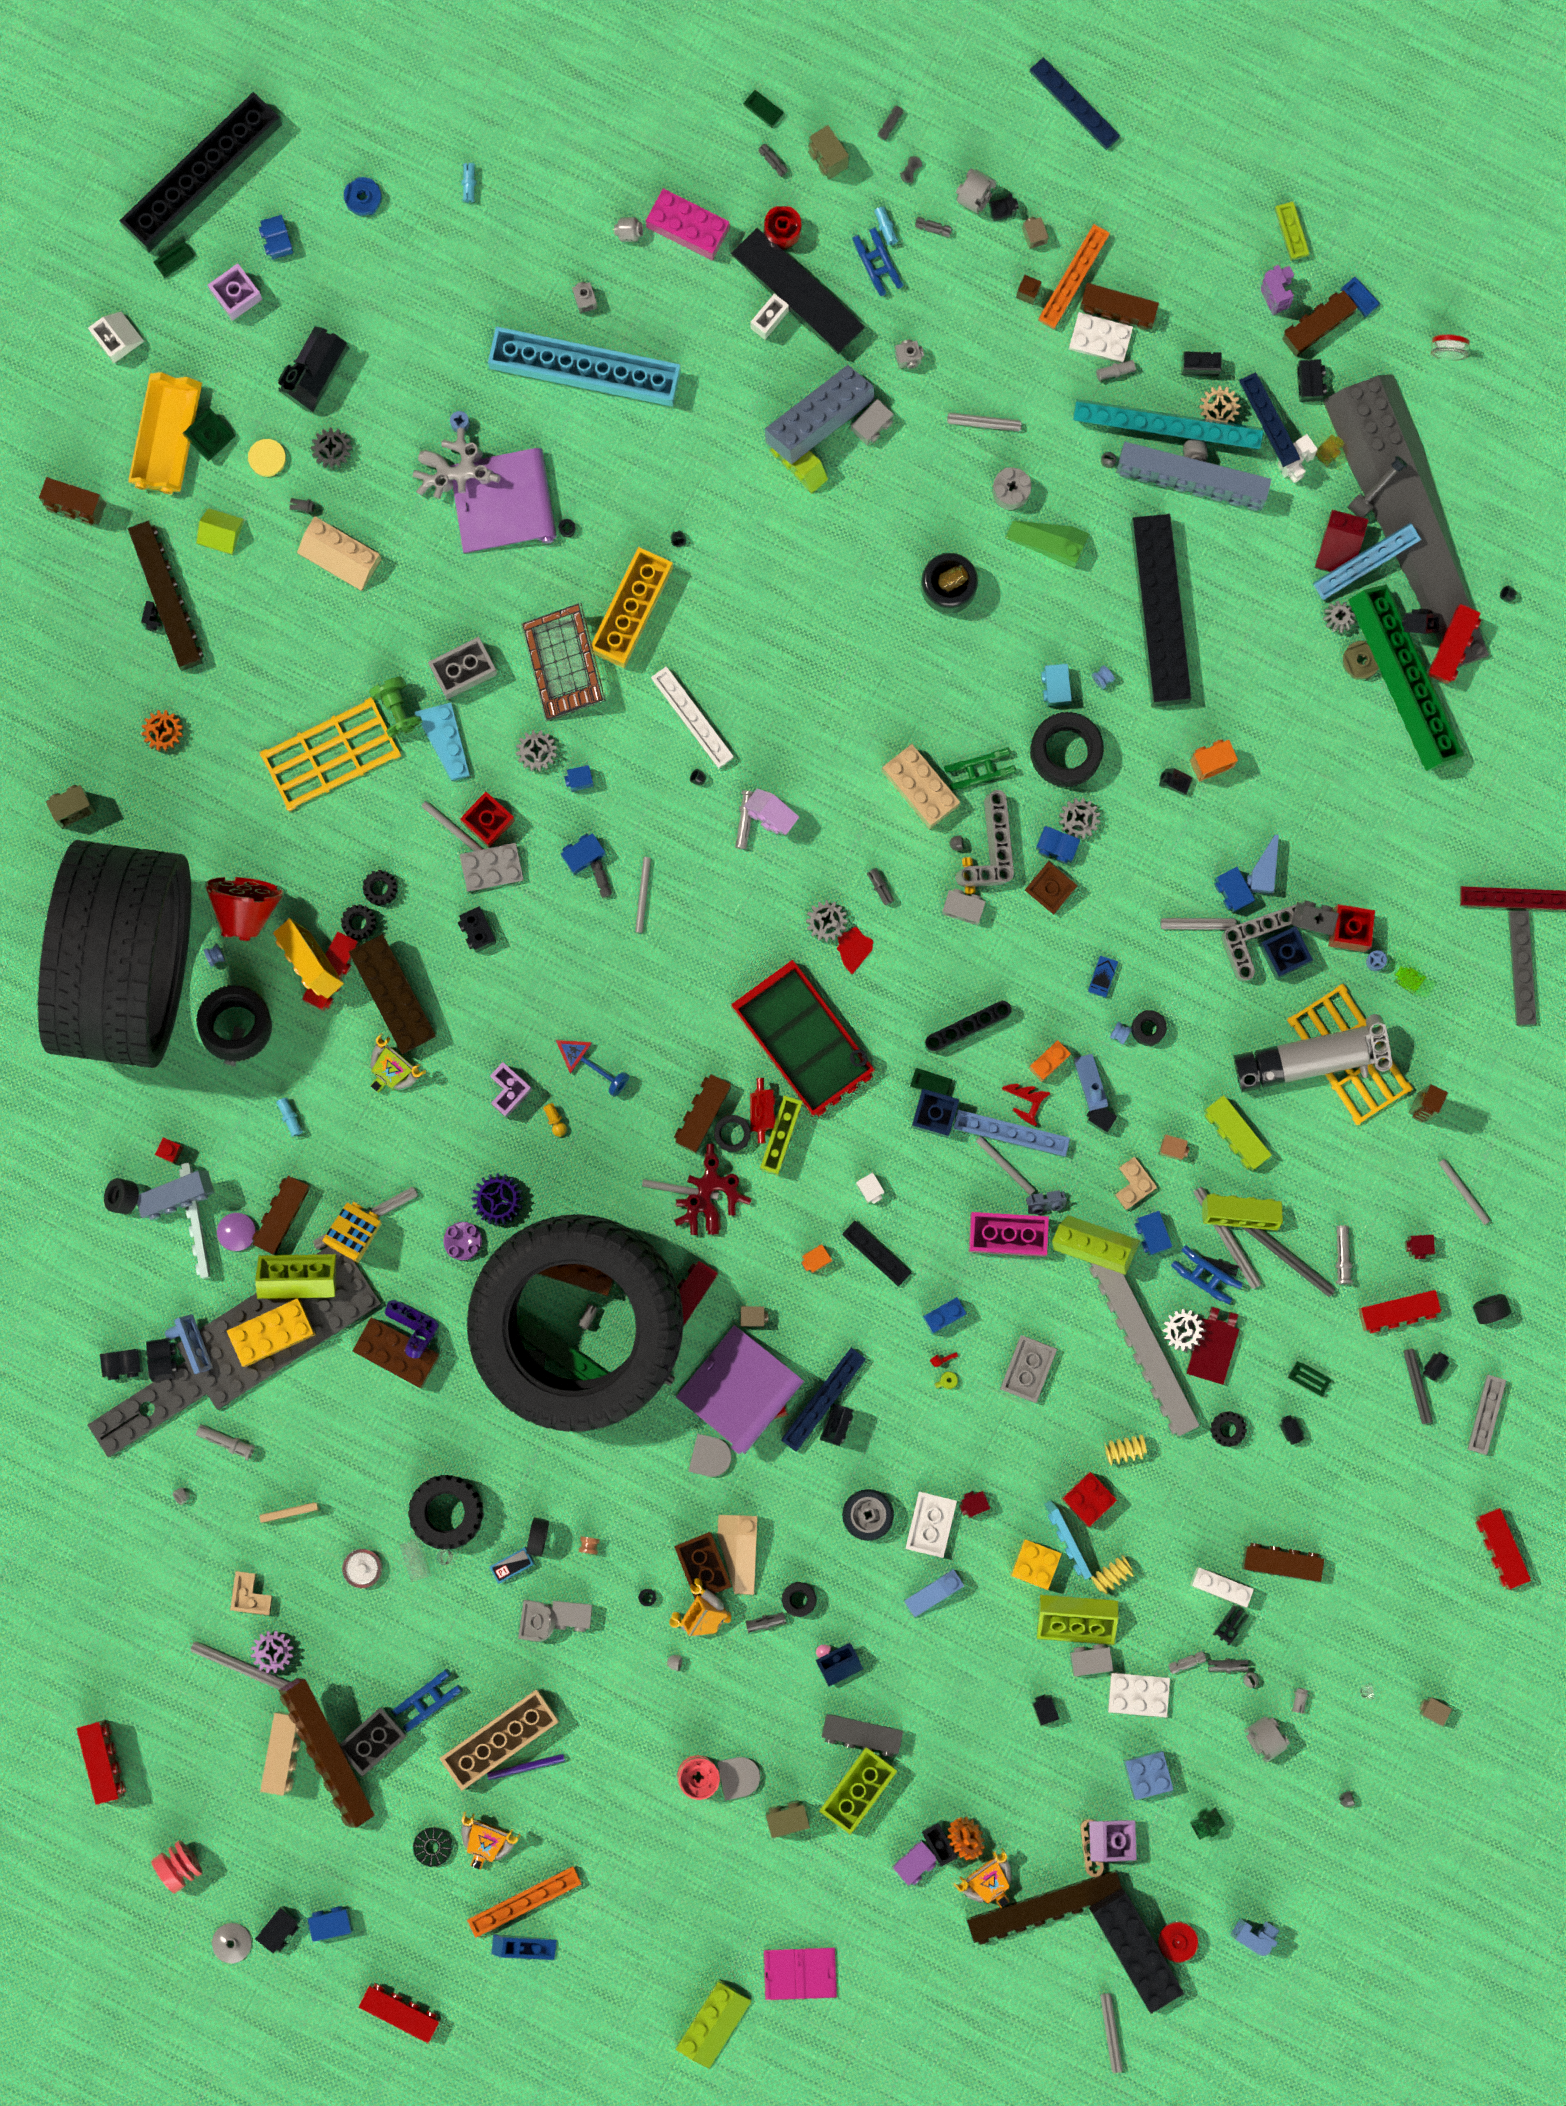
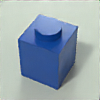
M589 765L568 769V775L564 776L566 787H570L571 792L594 787Z

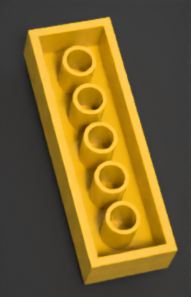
M638 547L591 643L590 650L592 654L625 669L671 574L673 562Z

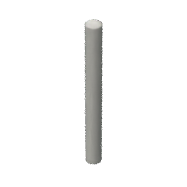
M427 801L421 806L470 849L473 851L483 850Z
M643 857L635 933H643L650 857Z
M981 1136L975 1141L1029 1195L1035 1191Z
M1445 1159L1441 1160L1438 1164L1482 1223L1485 1225L1490 1222V1219Z
M643 1179L642 1187L687 1195L698 1194L697 1188ZM712 1192L710 1199L718 1200L719 1192Z

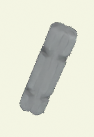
M1201 1651L1195 1653V1656L1190 1655L1180 1659L1177 1663H1170L1168 1667L1170 1672L1175 1674L1180 1672L1179 1670H1185L1197 1665L1196 1663L1205 1662L1206 1656Z

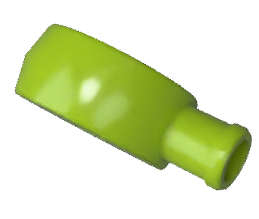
M947 1371L941 1375L940 1381L934 1383L936 1389L943 1387L951 1390L957 1386L958 1377L954 1372Z

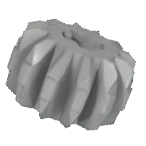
M1336 601L1335 605L1330 603L1328 605L1329 609H1325L1324 613L1327 616L1323 618V621H1329L1326 624V628L1333 626L1332 632H1335L1338 628L1339 633H1343L1344 629L1348 631L1350 630V625H1354L1355 621L1352 618L1355 617V614L1350 613L1352 610L1351 606L1346 608L1347 602H1344L1341 606L1340 602ZM1341 614L1340 617L1343 616L1342 620H1338L1339 617L1336 618V615Z

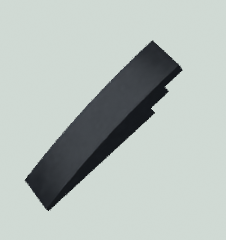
M758 228L731 253L772 295L776 294L789 305V312L808 331L813 332L824 344L827 343L838 355L865 329V326L777 244L772 243Z

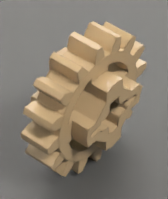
M1221 385L1218 386V390L1211 387L1212 392L1205 391L1207 397H1201L1200 399L1204 402V404L1199 405V408L1204 409L1200 414L1201 416L1206 415L1205 419L1228 422L1230 419L1235 421L1233 415H1239V412L1236 411V408L1240 407V404H1236L1239 397H1233L1235 391L1233 390L1229 393V387L1227 386L1224 390H1222ZM1216 394V399L1208 403L1209 399ZM1223 394L1227 395L1232 402H1226L1223 399ZM1219 398L1222 405H1225V407L1221 408L1220 415L1215 405H1218ZM1208 410H1213L1216 413V418L1212 417ZM1227 410H1231L1230 414L1223 418V414Z

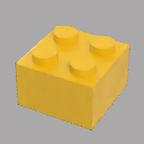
M1024 1539L1010 1576L1048 1590L1062 1553Z

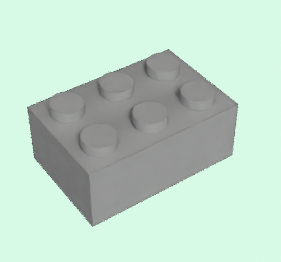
M479 637L428 662L446 700L497 675V671Z

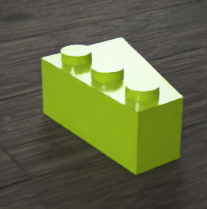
M773 448L769 450L776 459L779 458L783 466L790 470L811 494L828 480L821 461L810 450L793 464H790Z

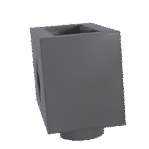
M1305 900V903L1297 902L1291 924L1299 928L1333 935L1339 913L1332 911L1333 907L1322 904L1320 908L1316 907V903Z

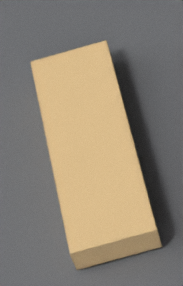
M314 1502L262 1514L259 1516L260 1523L320 1510L319 1503Z

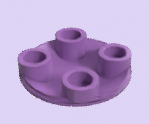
M228 1214L218 1224V1240L228 1250H244L250 1247L253 1242L252 1237L256 1231L255 1225L245 1214Z
M458 1222L447 1228L443 1240L444 1248L452 1258L468 1260L479 1252L482 1237L479 1230L473 1224Z

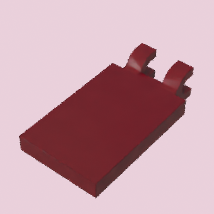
M1211 1307L1208 1319H1201L1205 1323L1201 1328L1206 1329V1332H1202L1201 1335L1205 1338L1198 1340L1201 1344L1200 1346L1194 1344V1350H1192L1186 1374L1224 1385L1240 1330L1234 1328L1239 1314L1229 1313L1227 1322L1217 1320L1220 1309Z

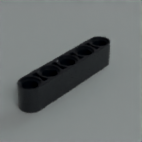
M999 1001L930 1034L925 1040V1049L930 1053H937L1007 1019L1011 1013V1005L1006 1001ZM1005 1006L1007 1014L1000 1015L997 1012V1008ZM982 1014L989 1015L990 1022H981L980 1016ZM966 1022L971 1023L973 1030L965 1031L963 1024ZM947 1031H953L956 1034V1038L949 1040L945 1034ZM930 1039H936L939 1043V1046L937 1048H931L928 1044V1041Z

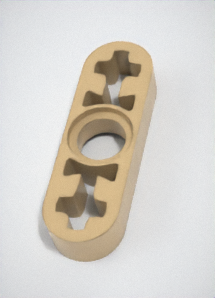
M1085 1819L1080 1825L1085 1870L1090 1876L1098 1877L1103 1872V1862L1095 1861V1864L1100 1866L1096 1873L1089 1870V1867L1092 1866L1091 1859L1087 1860V1856L1090 1857V1853L1087 1852L1086 1846L1090 1843V1839L1085 1840L1084 1838L1089 1837L1088 1831L1084 1830V1827L1087 1826L1089 1821L1094 1820Z

